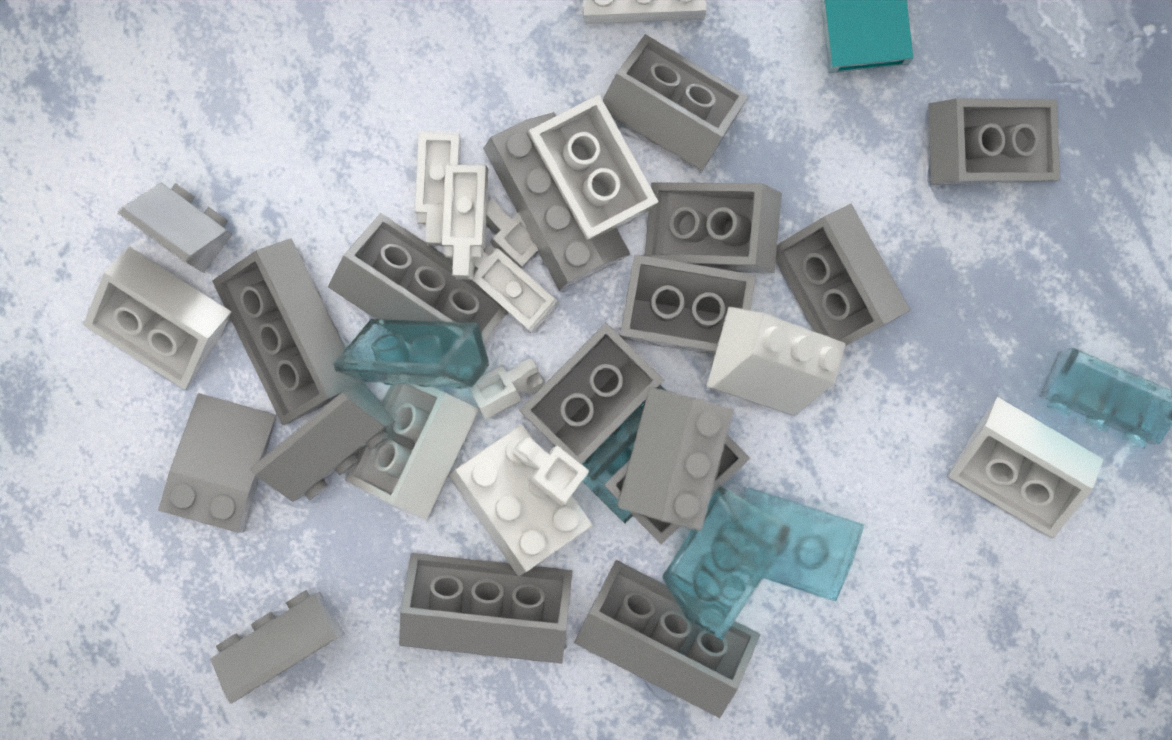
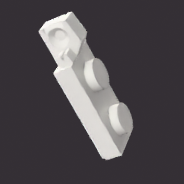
M419 132L415 213L417 214V223L426 224L425 243L428 246H442L445 166L459 165L460 133Z
M486 165L445 166L441 245L445 248V257L453 258L452 276H455L457 280H473L474 258H482L489 170Z
M491 244L483 251L482 258H474L473 281L530 332L533 333L559 304L551 294L501 250L495 249Z

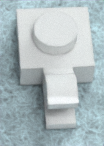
M491 199L487 203L486 226L496 231L497 234L490 242L521 268L538 251V248L528 234L519 213L511 218Z
M527 359L506 372L502 365L467 385L484 418L487 419L521 401L518 392L534 393L545 383L533 360Z
M528 437L524 441L521 440L512 451V454L518 460L536 470L529 480L560 505L568 501L589 472V470L559 446L553 447L547 453Z

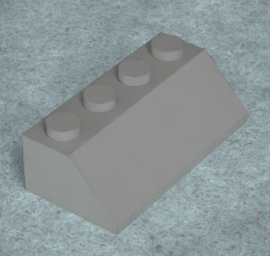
M555 112L526 119L490 137L483 149L517 213L521 216L533 243L537 246L538 252L558 290L561 291L629 256L630 252L617 228L589 240H586L527 133L528 130L557 116Z
M382 213L376 217L343 255L328 285V288L462 377H464L481 355L508 314L506 309L473 280H457L455 276H452L453 260L446 258L444 254L432 246H428L423 240Z
M292 238L254 251L212 280L224 307L232 311L230 319L282 426L329 404L342 392L363 384Z
M411 553L400 612L399 646L562 664L573 570L534 566L518 577L509 563Z
M615 560L574 643L698 708L721 718L740 686L761 634Z

